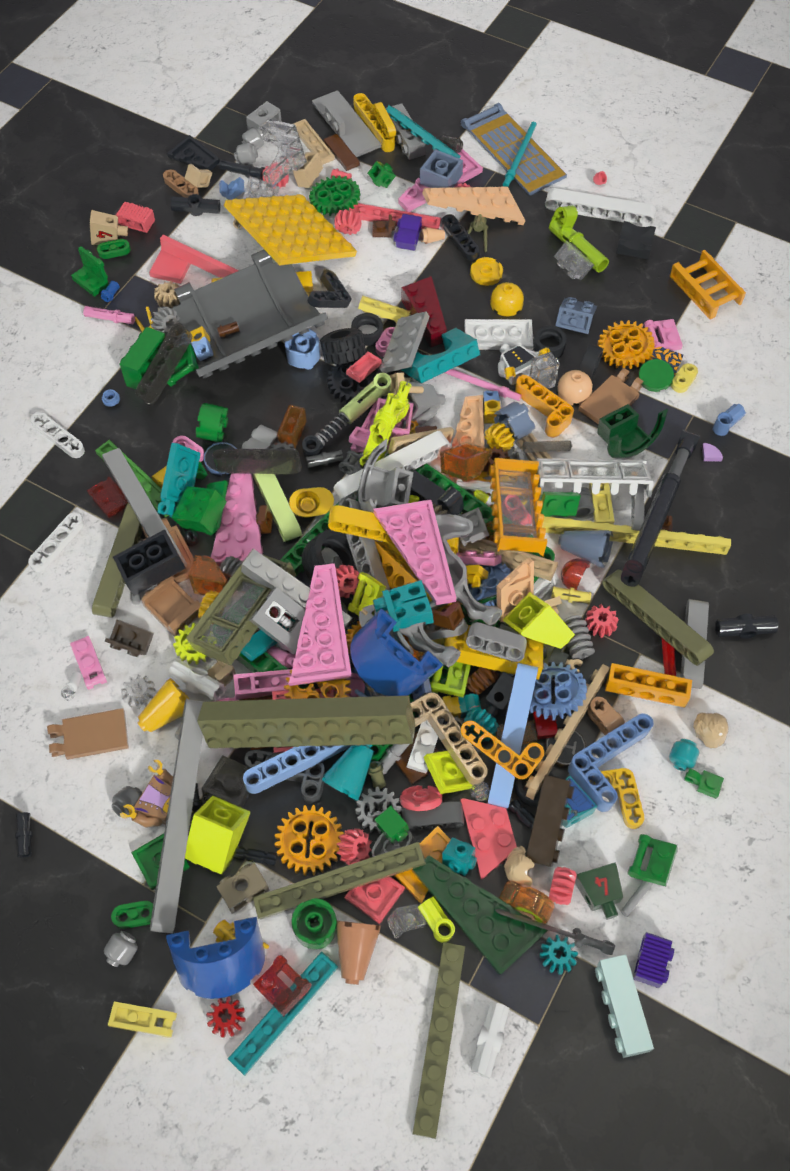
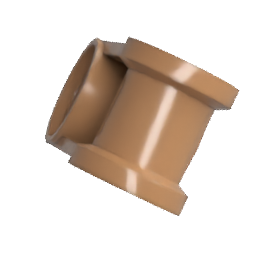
M602 697L593 698L587 709V714L604 735L625 723L623 717L613 709L606 699Z

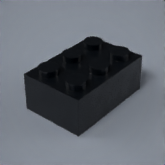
M165 529L113 556L121 576L133 596L186 569Z

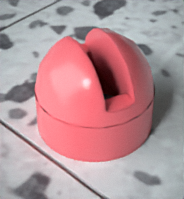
M600 171L595 174L593 181L596 185H602L607 182L605 172Z

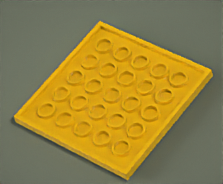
M301 194L225 200L224 207L278 265L355 257L357 253L352 244Z

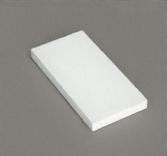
M465 319L464 321L465 333L477 339L479 350H500L505 344H508L511 349L522 345L529 350H533L532 320Z

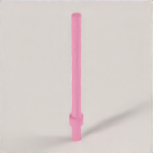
M455 369L444 372L490 391H498L501 397H509L517 401L521 399V394L510 391L505 386L494 385Z

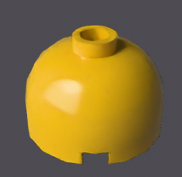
M506 282L499 284L491 295L490 305L492 310L494 311L495 309L501 316L516 315L523 308V292L514 283Z

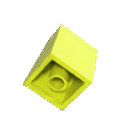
M531 592L502 619L520 635L560 649L575 635L549 604Z
M212 796L193 816L187 840L185 859L206 867L213 872L222 874L231 864L250 816V811Z

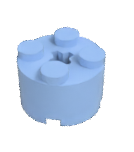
M309 329V332L299 335V332L292 335L293 339L285 342L288 363L294 367L307 370L313 368L321 355L319 338L313 330Z

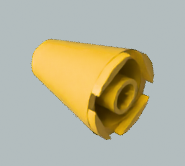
M172 678L163 684L138 716L140 721L137 723L144 732L147 730L153 732L183 716L185 701L190 698Z

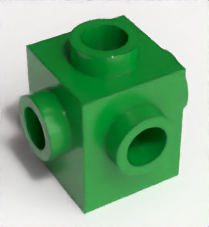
M376 161L367 173L376 186H383L385 188L396 177L392 171L393 168L389 164H383L379 161Z

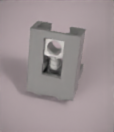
M276 587L268 594L265 603L258 611H255L249 621L275 640L279 648L288 650L294 655L297 651L298 639L306 610ZM271 607H275L278 610L276 618L271 617L269 614ZM284 613H286L289 617L295 620V622L293 623L290 619L284 616ZM277 622L281 623L282 626H285V628H289V630L286 631L279 624H277Z

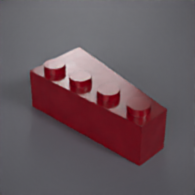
M432 276L401 287V301L405 308L410 311V315L427 312L430 316L423 333L429 346L434 347L442 344V334L446 333L447 328Z

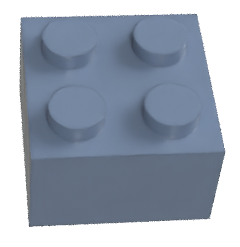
M435 149L420 168V184L429 188H453L463 174V160Z

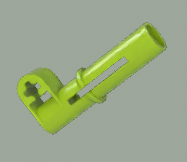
M573 205L558 207L550 222L549 230L567 245L569 251H574L595 271L602 272L608 266L609 259L591 245L581 232H576L573 229L578 216L576 207Z

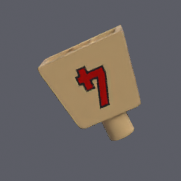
M91 210V245L118 240V235L128 236V226H119L118 217L115 215Z

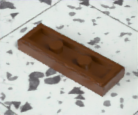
M338 134L324 139L326 146L346 171L360 166V161Z

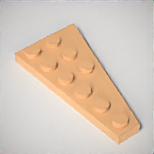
M508 187L424 188L422 192L428 205L445 209L453 207L459 212L467 210L471 211L470 214L478 216L481 214L482 217L491 219L496 217L503 218L504 222L509 223L511 220L517 221L518 225H524L525 219Z

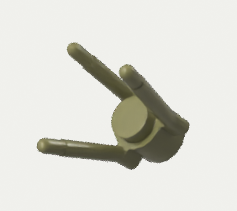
M479 214L475 216L467 232L470 234L472 229L477 232L483 230L484 252H487V219Z

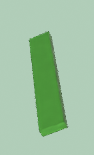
M108 440L95 451L102 458V454L118 447ZM123 453L152 505L158 511V504L162 502L160 498L162 488Z

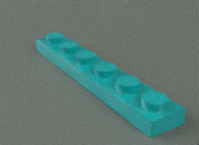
M388 105L386 111L390 114V118L396 122L399 120L401 122L400 125L405 129L410 128L411 133L416 137L421 136V141L427 145H433V150H439L456 158L461 157L398 109Z

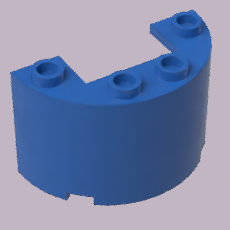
M381 608L354 635L350 648L351 658L358 676L377 693L386 696H408L444 664L429 651L419 661L389 635V632L397 622Z
M257 917L234 921L236 939L190 948L189 931L166 935L175 969L182 986L186 990L189 989L194 992L196 996L208 999L228 997L248 987L255 975L260 974L265 962V949Z

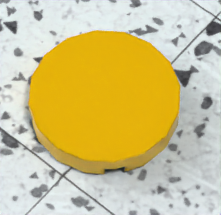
M489 257L477 259L470 269L471 278L476 283L485 286L498 283L503 274L502 264Z

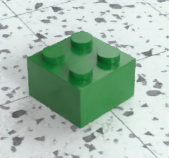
M187 486L173 513L172 519L183 529L212 533L227 501L215 489Z

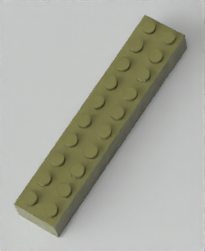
M409 695L210 701L202 703L197 720L208 748L215 749L413 744L416 725Z

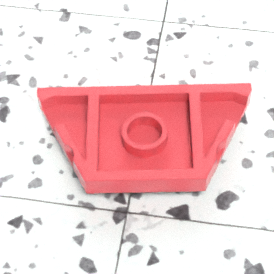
M462 798L460 802L462 803L463 815L471 845L476 848L475 857L477 858L480 879H484L487 874L503 863L517 845L506 808Z

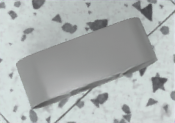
M478 622L470 626L466 639L467 645L474 650L514 662L521 661L524 658L527 640L524 636Z

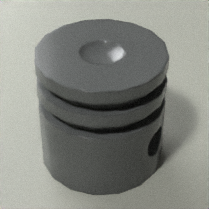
M581 487V492L579 493L581 497L575 516L578 518L587 517L595 510L590 489Z

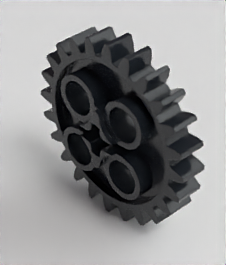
M359 359L331 366L332 371L328 372L329 376L327 377L330 394H334L335 399L340 398V402L346 400L347 404L367 387L377 374L383 373L380 367L376 368L360 383L357 382V391L354 392V379L346 375V370Z

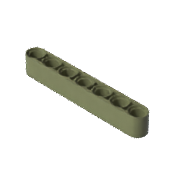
M129 503L126 506L93 601V615L110 618L115 616L125 582L113 556L138 544L143 533L142 525Z
M616 570L602 581L604 588L694 665H700L714 653L713 647L707 640L639 584L635 587L625 585L621 581V570Z

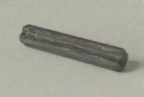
M570 440L524 442L522 446L525 453L570 451L572 448Z

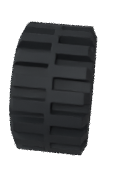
M339 329L327 333L320 339L324 361L329 364L349 363L366 354L363 334L360 329Z

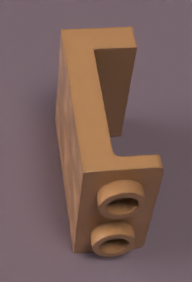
M173 576L158 583L153 590H148L142 598L143 606L174 637L179 634V629L183 631L185 625H190L198 618L200 602L198 600L195 602L174 581Z

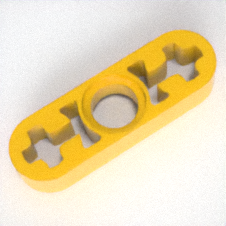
M382 102L373 104L375 117L386 137L396 136L395 126Z

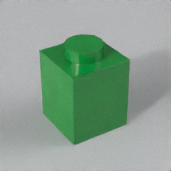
M392 806L388 807L374 819L377 827L393 845L396 842L403 841L408 836V824Z

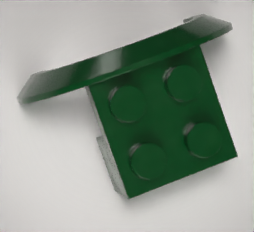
M627 404L600 418L597 434L608 444L607 451L612 458L633 457L648 448L659 436L666 421L668 409L658 413L657 422L651 433L647 435L637 425L639 414Z

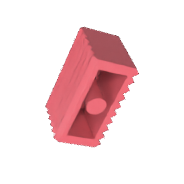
M124 202L115 215L118 217V225L128 226V228L148 233L155 222L152 209L141 207L134 203Z

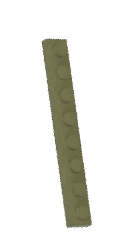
M416 842L255 896L253 900L257 917L261 920L294 909L302 902L314 898L324 899L426 865L420 843Z
M443 942L412 1135L436 1139L465 952V946Z

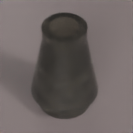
M443 135L440 139L441 142L456 153H460L463 149V141L460 138Z

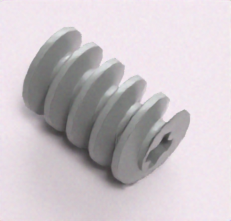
M579 615L563 620L575 634L567 643L572 659H584L595 653L594 648H590L593 646L592 641H588L591 639V636L586 634L589 632L588 627H585L587 622L581 620L582 617Z

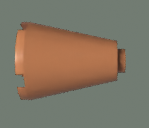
M337 921L336 930L341 978L346 979L345 983L359 985V980H364L380 933V925Z

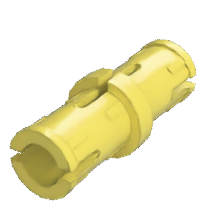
M553 586L551 598L560 596L562 600H568L569 603L575 601L590 604L591 592L574 590L572 587L566 589Z

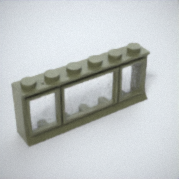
M263 555L293 577L296 576L290 562L286 563ZM242 564L186 637L194 651L230 666L238 658L242 649L258 629L249 619L255 611L261 608L267 600L266 597L272 591V589L256 583L241 572Z

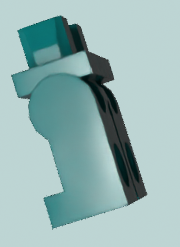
M422 580L394 588L390 591H382L383 597L373 600L376 613L381 608L384 611L387 610V614L397 622L393 627L394 632L399 631V628H408L411 625L425 622V624L434 623L432 609Z

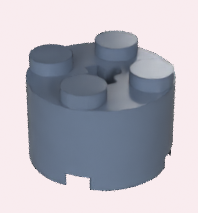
M514 401L495 412L497 414V417L494 418L495 423H504L506 428H509V431L513 433L514 442L530 434L535 429V424L528 415L529 410L524 403L519 404Z

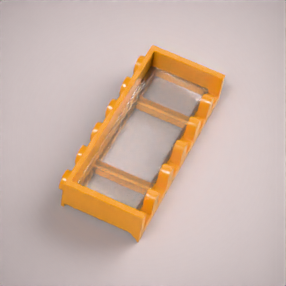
M495 458L494 464L490 465L489 476H492L490 489H493L491 502H494L492 516H495L493 519V529H496L494 543H497V552L500 550L536 552L544 556L548 541L544 539L546 528H542L544 514H540L543 501L539 500L541 495V487H538L540 475L537 474L539 461Z

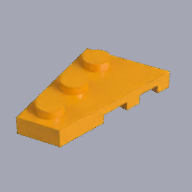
M438 826L420 843L424 859L427 856H431L442 863V853L451 839ZM412 869L396 874L395 877L422 903L428 890L412 872Z

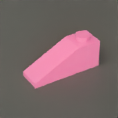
M292 669L233 675L236 700L272 695V691H286L284 686L289 685L286 682V677L291 676L289 671Z

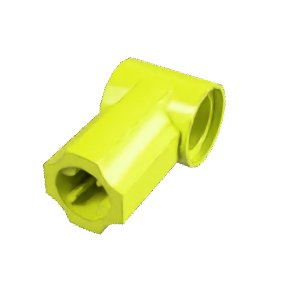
M434 897L429 898L418 906L420 913L433 931L435 939L441 943L448 942L455 932V926L447 918ZM446 926L450 934L443 936L439 933L438 928Z

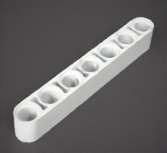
M552 188L548 191L545 202L546 208L556 211L558 207L573 205L576 207L578 215L618 222L628 221L642 226H651L654 223L656 207L652 204Z
M436 431L375 462L374 466L388 471H392L396 467L407 471L410 469L415 470L447 453L451 448V443L441 431ZM363 469L335 484L334 491L340 499L344 497L353 500L358 499Z

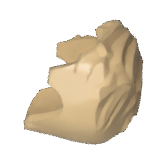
M699 713L693 725L696 737L701 739L706 747L718 748V746L724 744L727 738L728 722L721 714Z
M516 847L508 855L504 866L507 878L511 882L531 887L533 881L527 871L530 868H534L535 864L525 856L526 851L524 847Z

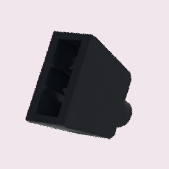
M505 672L502 673L486 698V711L493 718L498 714L503 717L508 711L514 678Z

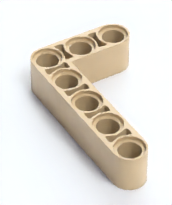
M428 693L412 702V711L417 712L419 717L414 718L415 727L428 720L466 780L472 785L481 784L487 775V767L472 744L462 736L461 727L441 697L436 693ZM433 702L436 707L430 708L426 703ZM438 719H445L447 721V724H440L438 722ZM454 735L459 741L452 742L449 736ZM460 753H467L470 756V759H463ZM472 770L480 771L481 777H475L472 774Z

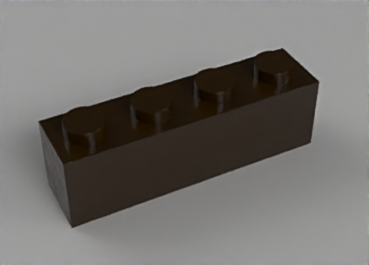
M549 775L544 777L526 855L533 863L548 867L558 863L560 850H557L559 841H563L565 829H562L563 820L567 821L570 808L567 807L568 799H572L575 789L574 786H571L572 781Z

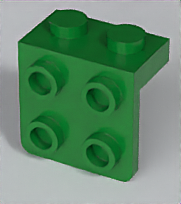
M543 492L539 500L543 501L540 514H544L545 517H550L551 515L562 517L576 516L581 495L578 492Z

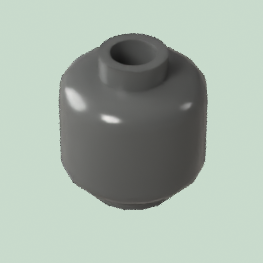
M131 786L122 788L112 798L113 804L111 806L113 811L119 817H121L120 813L122 812L128 815L129 810L123 806L130 804L134 807L142 795V791L137 787L133 788Z

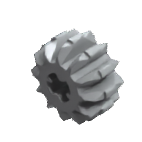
M160 307L158 312H153L155 316L151 318L153 321L151 324L152 328L165 333L166 337L168 335L173 336V331H178L176 327L181 325L177 322L180 317L174 309Z

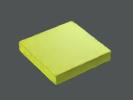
M448 751L429 753L423 757L440 794L467 790L475 786L466 780Z

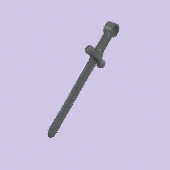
M495 909L501 915L573 938L577 948H581L584 944L599 949L607 955H613L614 943L586 936L581 933L579 928H574L573 933L502 909Z

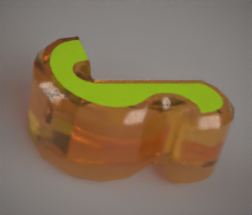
M507 881L499 896V899L511 905L512 908L531 914L536 921L544 924L548 923L555 908L553 901L544 893L532 887H522L514 881Z

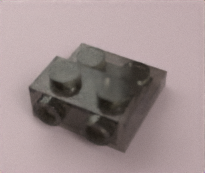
M222 755L201 788L203 799L207 802L212 796H215L243 808L249 798V792L245 787L243 775L250 768ZM257 778L251 779L249 784H255Z

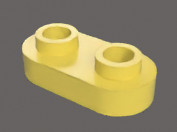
M690 363L682 365L673 378L672 389L678 393L686 392L696 379L698 374L697 367Z

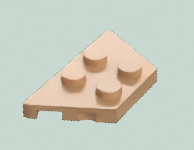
M530 557L524 560L497 585V607L503 611L499 618L501 622H504L502 619L529 592L534 594V560Z

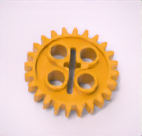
M629 320L626 324L620 321V325L614 322V327L608 326V330H603V335H600V340H598V346L603 348L602 357H604V362L609 361L610 366L616 364V368L622 365V368L629 366L630 369H632V365L639 367V362L644 364L645 359L649 360L650 355L653 354L655 344L652 332H648V327L643 328V324L637 326L636 321L630 324Z
M286 677V682L289 683L290 677ZM346 678L316 682L318 687L321 688L324 698H330L326 696L329 690L337 691L336 696L332 698L349 697L346 694L351 693V689L347 688V686L351 685L350 680H345ZM309 683L306 689L299 688V685L284 686L286 691H290L284 694L287 699L320 698L313 683Z
M304 805L302 812L295 808L296 814L293 815L288 812L289 820L282 818L284 826H277L278 831L281 832L275 834V838L280 840L275 843V847L281 848L277 851V855L283 856L281 858L282 863L288 862V869L295 866V873L303 869L305 876L308 870H311L312 874L315 875L318 868L323 873L324 865L331 868L330 861H338L335 854L339 850L337 843L341 842L339 836L344 834L343 832H338L342 829V825L336 824L338 821L337 817L330 819L331 811L324 814L323 807L316 811L315 805L312 806L311 810H308L306 805ZM310 822H313V840L310 841V854L309 858H305L307 853L306 840L309 839V826ZM299 825L306 827L302 832L295 831V828ZM320 827L327 829L324 834L316 833V830ZM299 845L303 847V850L300 853L292 852V849L295 846ZM316 848L324 849L321 855H315L313 851Z

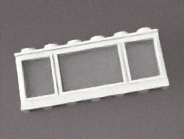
M537 458V461H539L537 474L540 475L538 487H541V495L544 491V482H555V492H562L563 482H573V492L578 493L581 492L582 483H592L591 489L595 495L600 492L601 483H611L610 491L613 495L618 493L619 483L629 484V493L631 495L637 493L638 484H644L647 497L652 495L654 480L651 478L646 460Z

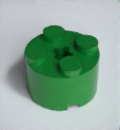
M209 403L202 404L197 420L199 421V427H196V437L222 443L224 438L223 428H226L228 424V408Z
M314 898L302 902L296 907L292 915V928L296 939L301 945L309 949H323L335 938L337 919L333 908L328 902ZM316 920L319 922V926L311 927V922L315 923Z

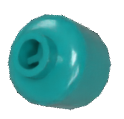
M681 739L673 744L669 760L674 764L673 767L675 769L685 771L695 767L700 753L696 743L688 739Z

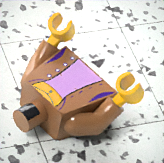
M153 760L158 765L156 770L148 766L150 772H157L158 774L157 776L153 775L135 806L133 807L130 804L124 805L123 807L129 810V814L120 813L122 818L131 817L132 821L146 828L157 827L162 824L166 825L173 776L166 769H162V763L159 760Z

